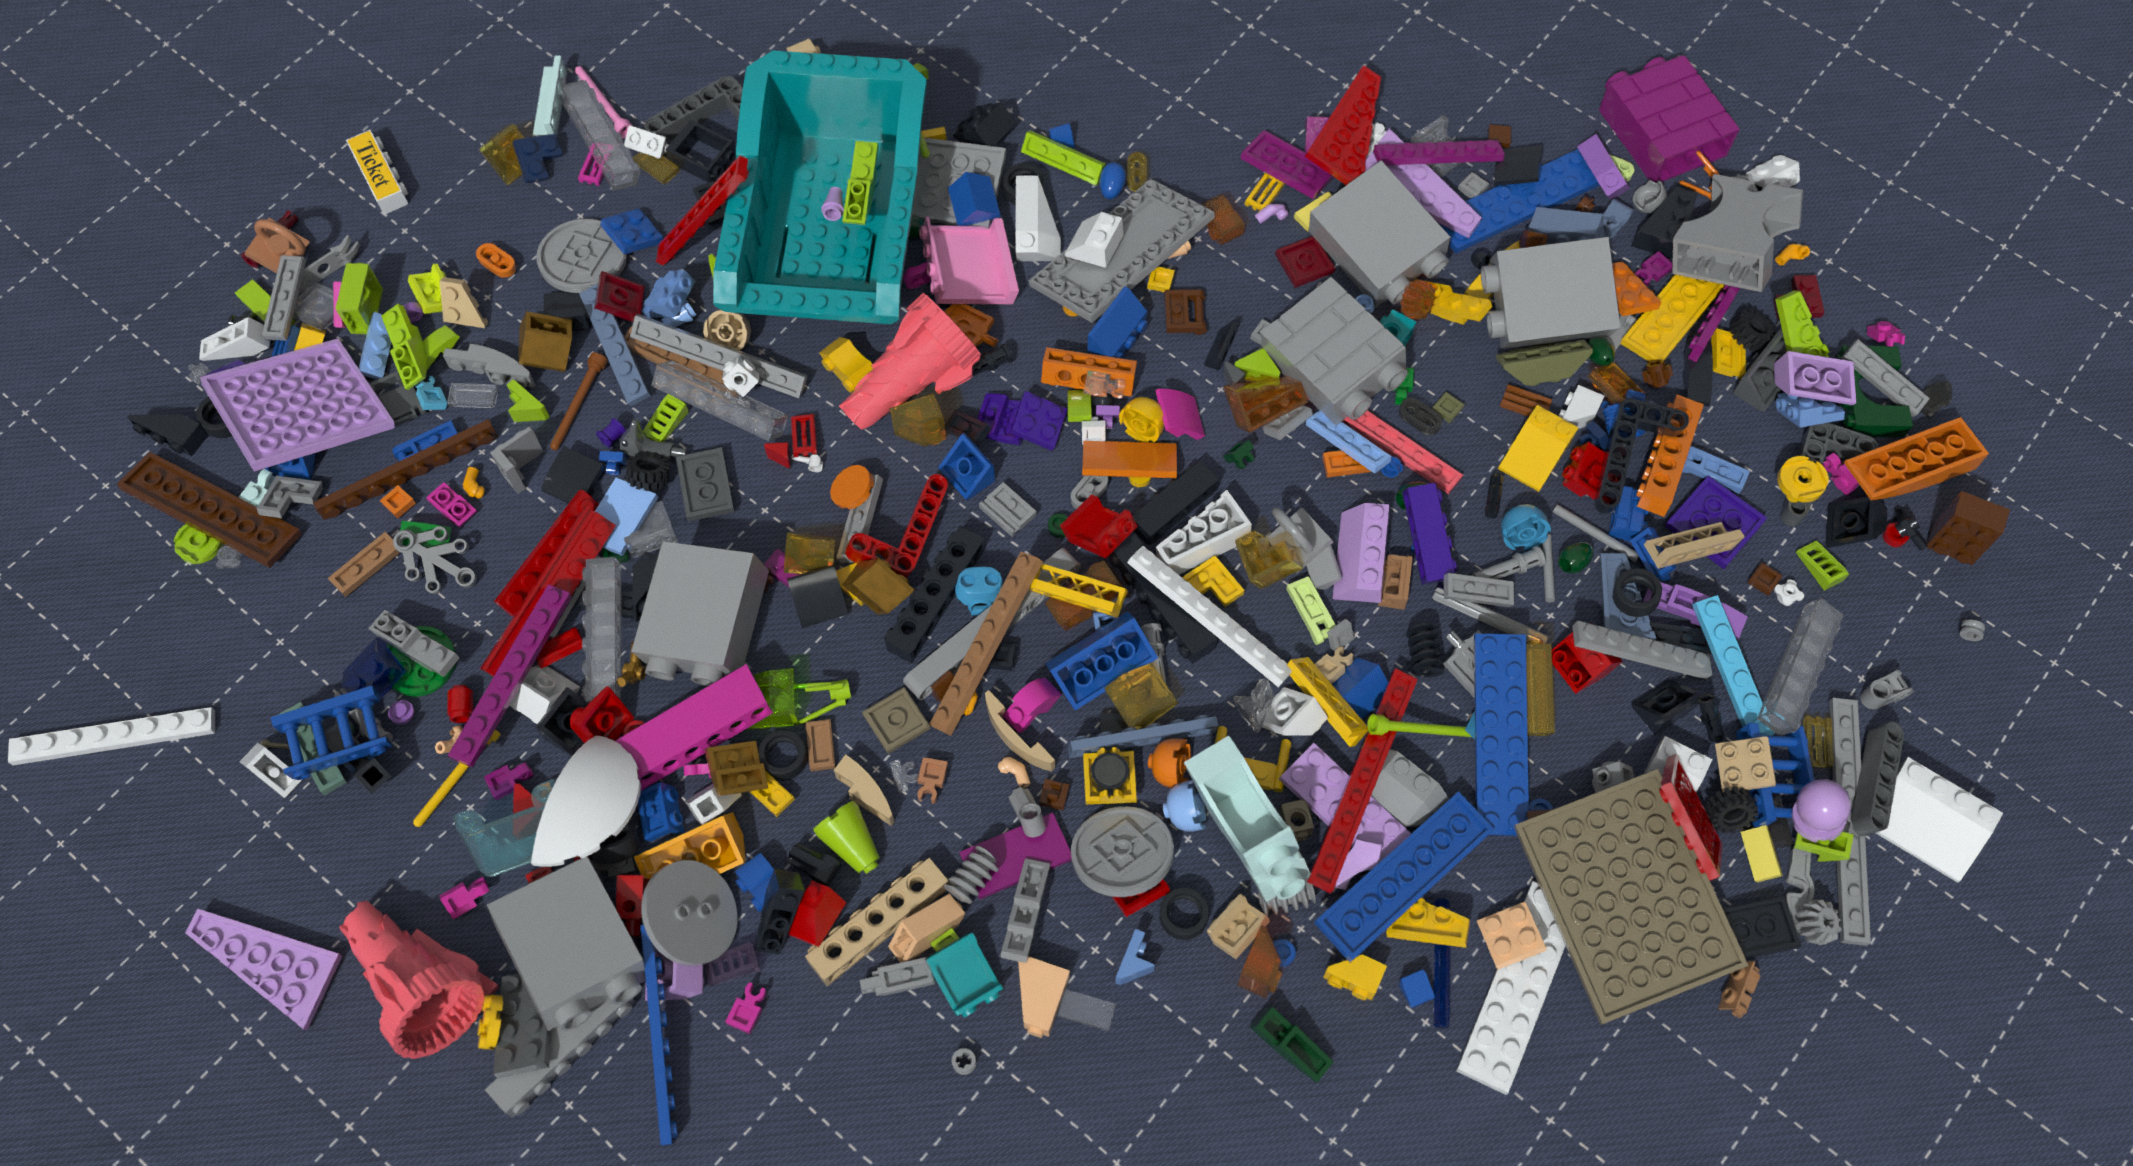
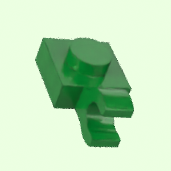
M1406 368L1407 376L1405 380L1393 390L1395 391V405H1404L1407 392H1412L1414 368Z

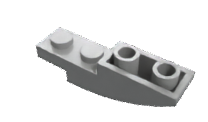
M470 344L468 351L445 348L443 357L449 368L453 370H468L478 374L486 373L490 382L497 385L508 384L514 379L523 388H535L536 384L531 373L515 359L502 352L475 344Z
M386 610L368 628L419 665L443 677L460 658L453 651L425 636L417 628Z

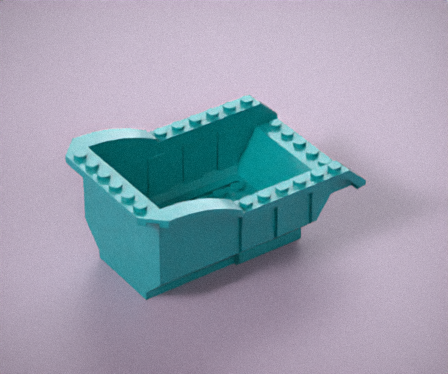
M772 50L747 66L739 112L736 159L739 156L748 159L747 169L749 170V175L744 183L741 182L738 185L735 193L728 196L713 271V303L715 307L724 312L878 324H893L899 320L901 285L917 185L921 129L927 89L926 78L908 60ZM855 141L875 142L879 145L876 164L877 176L866 225L843 223V215L839 220L830 221L823 216L821 210L829 189L832 187H838L842 190L843 206H845ZM874 244L869 281L866 284L871 247Z

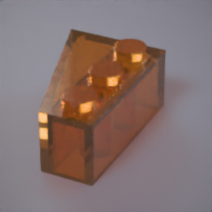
M1291 377L1223 386L1237 427L1249 433L1308 403L1302 382Z
M1104 560L1090 566L1088 572L1083 575L1126 588L1116 572ZM1073 580L1069 582V586L1066 588L1070 589L1075 586ZM1092 584L1081 588L1082 593L1092 596L1097 593L1095 586ZM1128 589L1125 598L1131 595ZM1110 591L1103 595V597L1107 601H1112L1118 597L1119 593ZM1049 597V600L1045 602L1058 624L1066 631L1093 617L1092 612L1094 610L1052 597Z

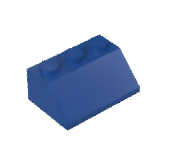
M1123 287L1088 334V354L1123 359L1126 350H1130L1134 346L1137 335L1143 333L1147 328V310L1128 287Z

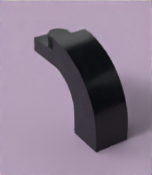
M337 722L324 733L327 746L333 753L344 750ZM353 736L355 746L360 745L361 743ZM371 754L343 763L371 794L392 777Z

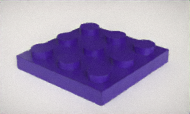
M1707 476L1670 518L1665 527L1673 533H1679L1721 522L1727 532L1740 529L1744 538L1732 550L1706 556L1725 569L1762 526L1767 517L1710 476ZM1717 531L1711 532V536L1718 535ZM1693 536L1692 541L1699 540L1700 538Z

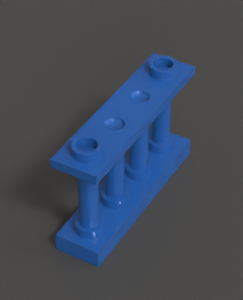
M369 686L271 717L273 727L281 733H286L294 766L284 768V774L294 780H303L310 777L311 773L370 754L371 756H378L384 754L386 749L393 748V744L386 737L380 738L372 709L374 703L381 702L379 692L373 686ZM360 709L364 716L370 741L355 746L347 715L349 711ZM334 716L338 721L344 750L329 754L322 723L324 719ZM311 725L319 758L304 762L297 730L299 729L298 727Z
M1748 723L1736 731L1737 741L1766 736L1769 739L1770 746L1788 747L1790 760L1772 759L1773 768L1775 770H1792L1795 784L1776 783V786L1748 790L1759 812L1758 816H1756L1757 820L1753 822V827L1757 828L1773 823L1777 820L1776 817L1792 818L1791 811L1793 808L1775 807L1772 793L1797 794L1798 796L1804 786L1814 781L1804 726L1796 727L1785 734V736L1761 735L1758 723Z

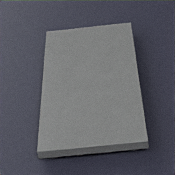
M1150 179L1109 213L1122 218L1124 236L1107 268L1066 257V249L1029 280L1030 287L1093 323L1108 309L1124 286L1130 290L1213 220L1215 218L1214 211Z

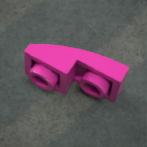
M444 482L426 497L429 503L459 528L477 512L461 495L458 496Z

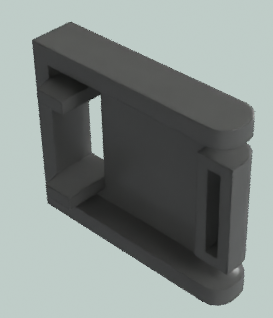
M398 371L369 383L393 419L395 427L417 418V411H420L422 415L426 414V410L422 409L417 398L415 387L413 386L406 390ZM397 382L400 384V387L379 396V390Z

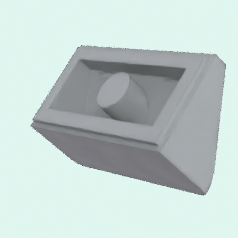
M1331 545L1306 565L1311 581L1316 589L1326 590L1342 579Z

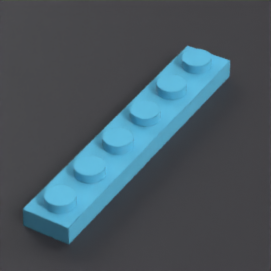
M1718 595L1692 604L1742 727L1748 723H1758L1761 735H1775Z

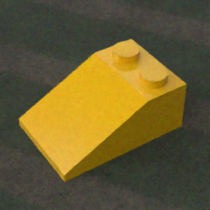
M1537 405L1498 469L1539 492L1573 441L1579 427Z

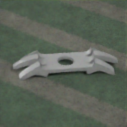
M347 235L340 245L330 248L331 251L306 267L298 294L312 291V287L316 283L346 265V263H352L357 255L360 246L359 242L357 241L348 249L351 238ZM328 263V268L324 272H318V267L321 264Z

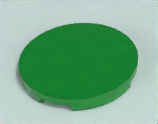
M429 626L415 627L425 636L456 653L454 645L442 631ZM387 644L383 650L380 661L381 672L388 685L396 692L411 697L428 695L440 689L450 679L456 666L455 663L443 677L419 665L390 644Z

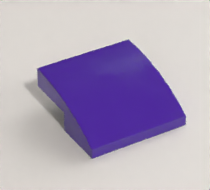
M985 394L977 419L992 428L986 439L1021 445L1022 438L1010 434L1020 401L1009 400L1008 396L1003 394Z

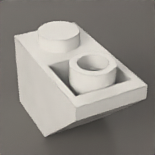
M1578 385L1575 393H1569L1565 401V405L1568 408L1566 411L1561 410L1559 417L1579 427L1578 429L1586 427L1587 424L1593 421L1604 395Z
M711 784L685 802L697 822L703 825L724 812L742 794L718 796L714 784Z

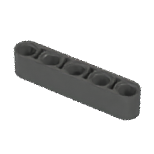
M1888 722L1869 730L1867 734L1852 816L1853 829L1860 836H1867L1886 830L1889 825L1904 739L1903 730L1896 722Z

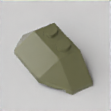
M1585 340L1556 342L1509 350L1502 354H1497L1496 360L1507 372L1524 385L1536 386L1543 382H1559L1561 379L1570 378L1593 353V349Z

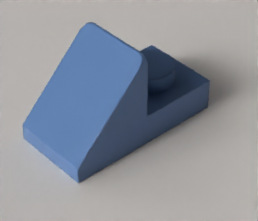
M1135 929L1116 975V984H1125L1154 971V964L1137 958V956L1143 957L1148 942L1144 941L1145 932Z

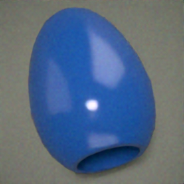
M1109 163L1100 174V189L1106 199L1116 198L1126 182V172L1122 165Z

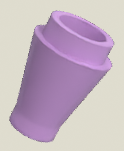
M838 187L829 189V193L821 208L823 216L830 221L839 220L844 213L843 192Z

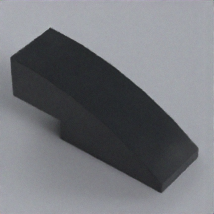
M1688 339L1683 353L1685 369L1682 375L1685 398L1709 407L1713 376L1711 342L1707 343L1699 359L1695 362L1688 358L1692 349L1688 348L1692 340Z

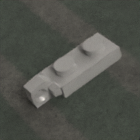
M926 957L880 967L877 971L872 972L873 977L860 980L862 994L876 992V996H886L934 985V976L924 960Z

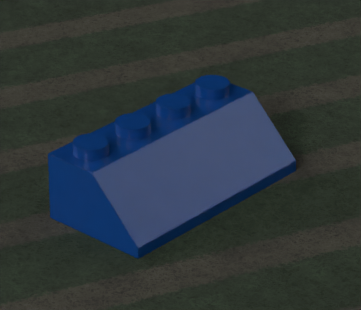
M1127 611L1045 664L1073 709L1077 710L1158 659V656L1135 618Z

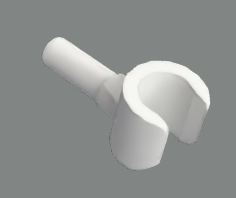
M794 454L792 455V460L809 464L808 469L810 471H822L823 462L818 455H811L810 457L800 455L799 457H794Z

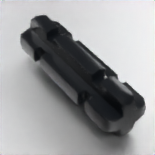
M1491 475L1486 501L1487 506L1485 508L1486 517L1496 518L1499 513L1504 479L1502 475Z

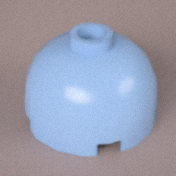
M1193 780L1185 781L1172 787L1167 795V803H1163L1165 818H1170L1176 828L1186 832L1203 830L1206 827L1201 824L1202 821H1206L1205 805L1200 794L1196 793V786Z

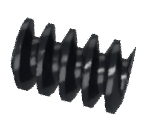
M1420 623L1406 631V636L1409 639V655L1412 657L1410 661L1413 666L1412 673L1418 677L1430 678L1444 674L1443 668H1436L1442 665L1443 661L1437 659L1441 655V651L1435 649L1439 647L1440 643L1434 640L1438 637V633L1432 631L1437 628L1433 623Z

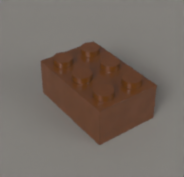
M1961 491L1932 524L1926 542L1928 544L1927 548L1938 554L1955 558L1961 563L1973 565L2003 534L2010 509Z

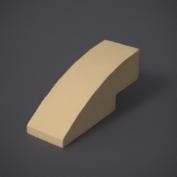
M845 754L834 769L836 779L850 787L848 793L852 801L892 826L894 818L879 786L857 762Z

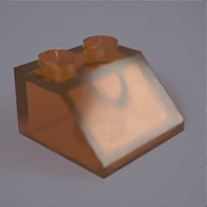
M1261 925L1237 986L1267 998L1269 991L1275 993L1283 972L1278 970L1281 961L1265 926Z

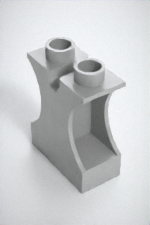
M1714 174L1712 176L1711 213L1696 220L1683 222L1673 238V274L1762 292L1772 276L1773 237L1786 231L1799 229L1801 226L1803 190L1766 184L1763 190L1753 192L1749 180Z

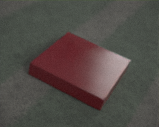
M1313 236L1275 251L1278 261L1294 288L1335 272V267L1323 247Z
M601 271L594 309L634 322L635 315H641L645 286Z

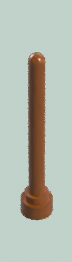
M595 352L590 354L587 360V367L589 369L550 444L552 450L559 449L596 374L604 370L608 360L603 355Z

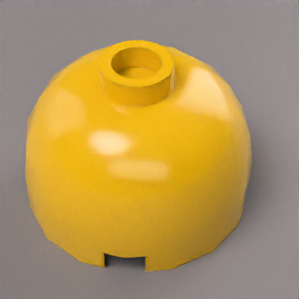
M1138 397L1130 400L1119 414L1120 424L1124 423L1127 427L1125 432L1139 442L1148 443L1149 440L1156 442L1165 428L1161 406L1157 401L1148 397Z

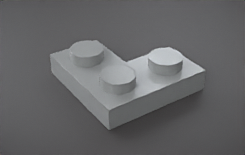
M276 476L257 507L258 514L282 518L291 502L314 505L313 502L317 501L324 489L322 482Z

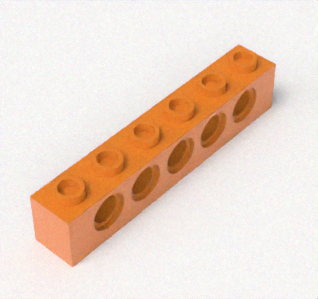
M1680 395L1675 397L1673 403L1668 402L1666 407L1684 411L1688 415L1689 423L1683 432L1676 437L1657 434L1652 446L1656 448V451H1651L1647 461L1651 465L1645 468L1642 480H1645V483L1640 484L1636 496L1640 497L1637 507L1665 517L1673 502L1704 404ZM1670 420L1674 427H1680L1677 420Z

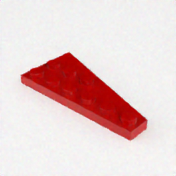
M1364 65L1304 156L1345 185H1348L1365 172V161L1369 151L1373 128L1371 126L1372 119L1375 116V102L1378 98L1381 81L1379 75Z

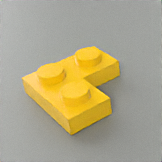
M1215 555L1182 577L1202 595L1211 590L1224 607L1244 595L1245 590Z

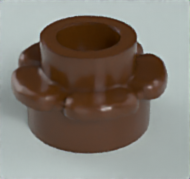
M1585 196L1575 210L1590 213L1595 207L1592 203L1594 198L1590 199L1588 196Z

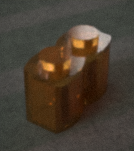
M1221 194L1200 204L1214 211L1215 218L1206 225L1212 240H1216L1222 245L1244 235V223L1224 195Z

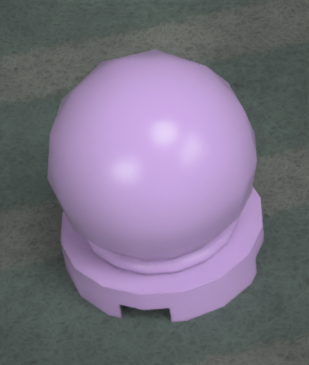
M1828 779L1814 780L1804 786L1797 796L1791 811L1792 820L1795 824L1794 828L1802 837L1810 841L1817 842L1818 840L1828 839L1832 841L1841 835L1851 813V802L1848 792L1840 784Z

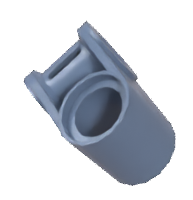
M1616 199L1611 201L1603 213L1605 237H1609V241L1614 238L1633 213L1632 208Z

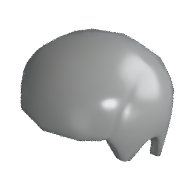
M1649 180L1646 185L1639 187L1634 192L1632 201L1635 208L1642 213L1655 212L1667 198L1666 189L1660 180L1658 183Z

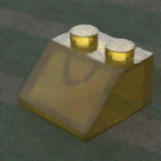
M934 393L889 408L895 436L924 447L939 444L942 440L946 439L943 414Z
M1152 663L1122 674L1104 688L1129 728L1135 727L1136 730L1144 729L1178 704V701Z

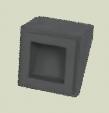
M1226 361L1224 363L1223 377L1233 396L1243 386L1245 372Z

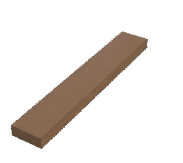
M633 326L625 334L631 352L734 401L740 396L736 390L731 391L725 386L722 379V370L630 337Z

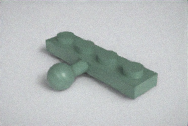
M300 702L280 714L302 708L304 705ZM349 721V725H350V729H351L352 735H354V733H355V727H354V725ZM312 726L298 727L297 735L304 762L319 758ZM338 765L311 773L312 778L323 795L347 783Z

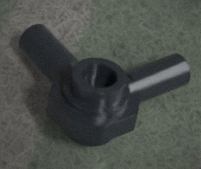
M1897 509L1895 515L1898 519V524L1895 525V528L1902 537L1909 536L1919 550L1926 549L1928 544L1917 531L1920 525L1913 515L1908 517L1904 509Z

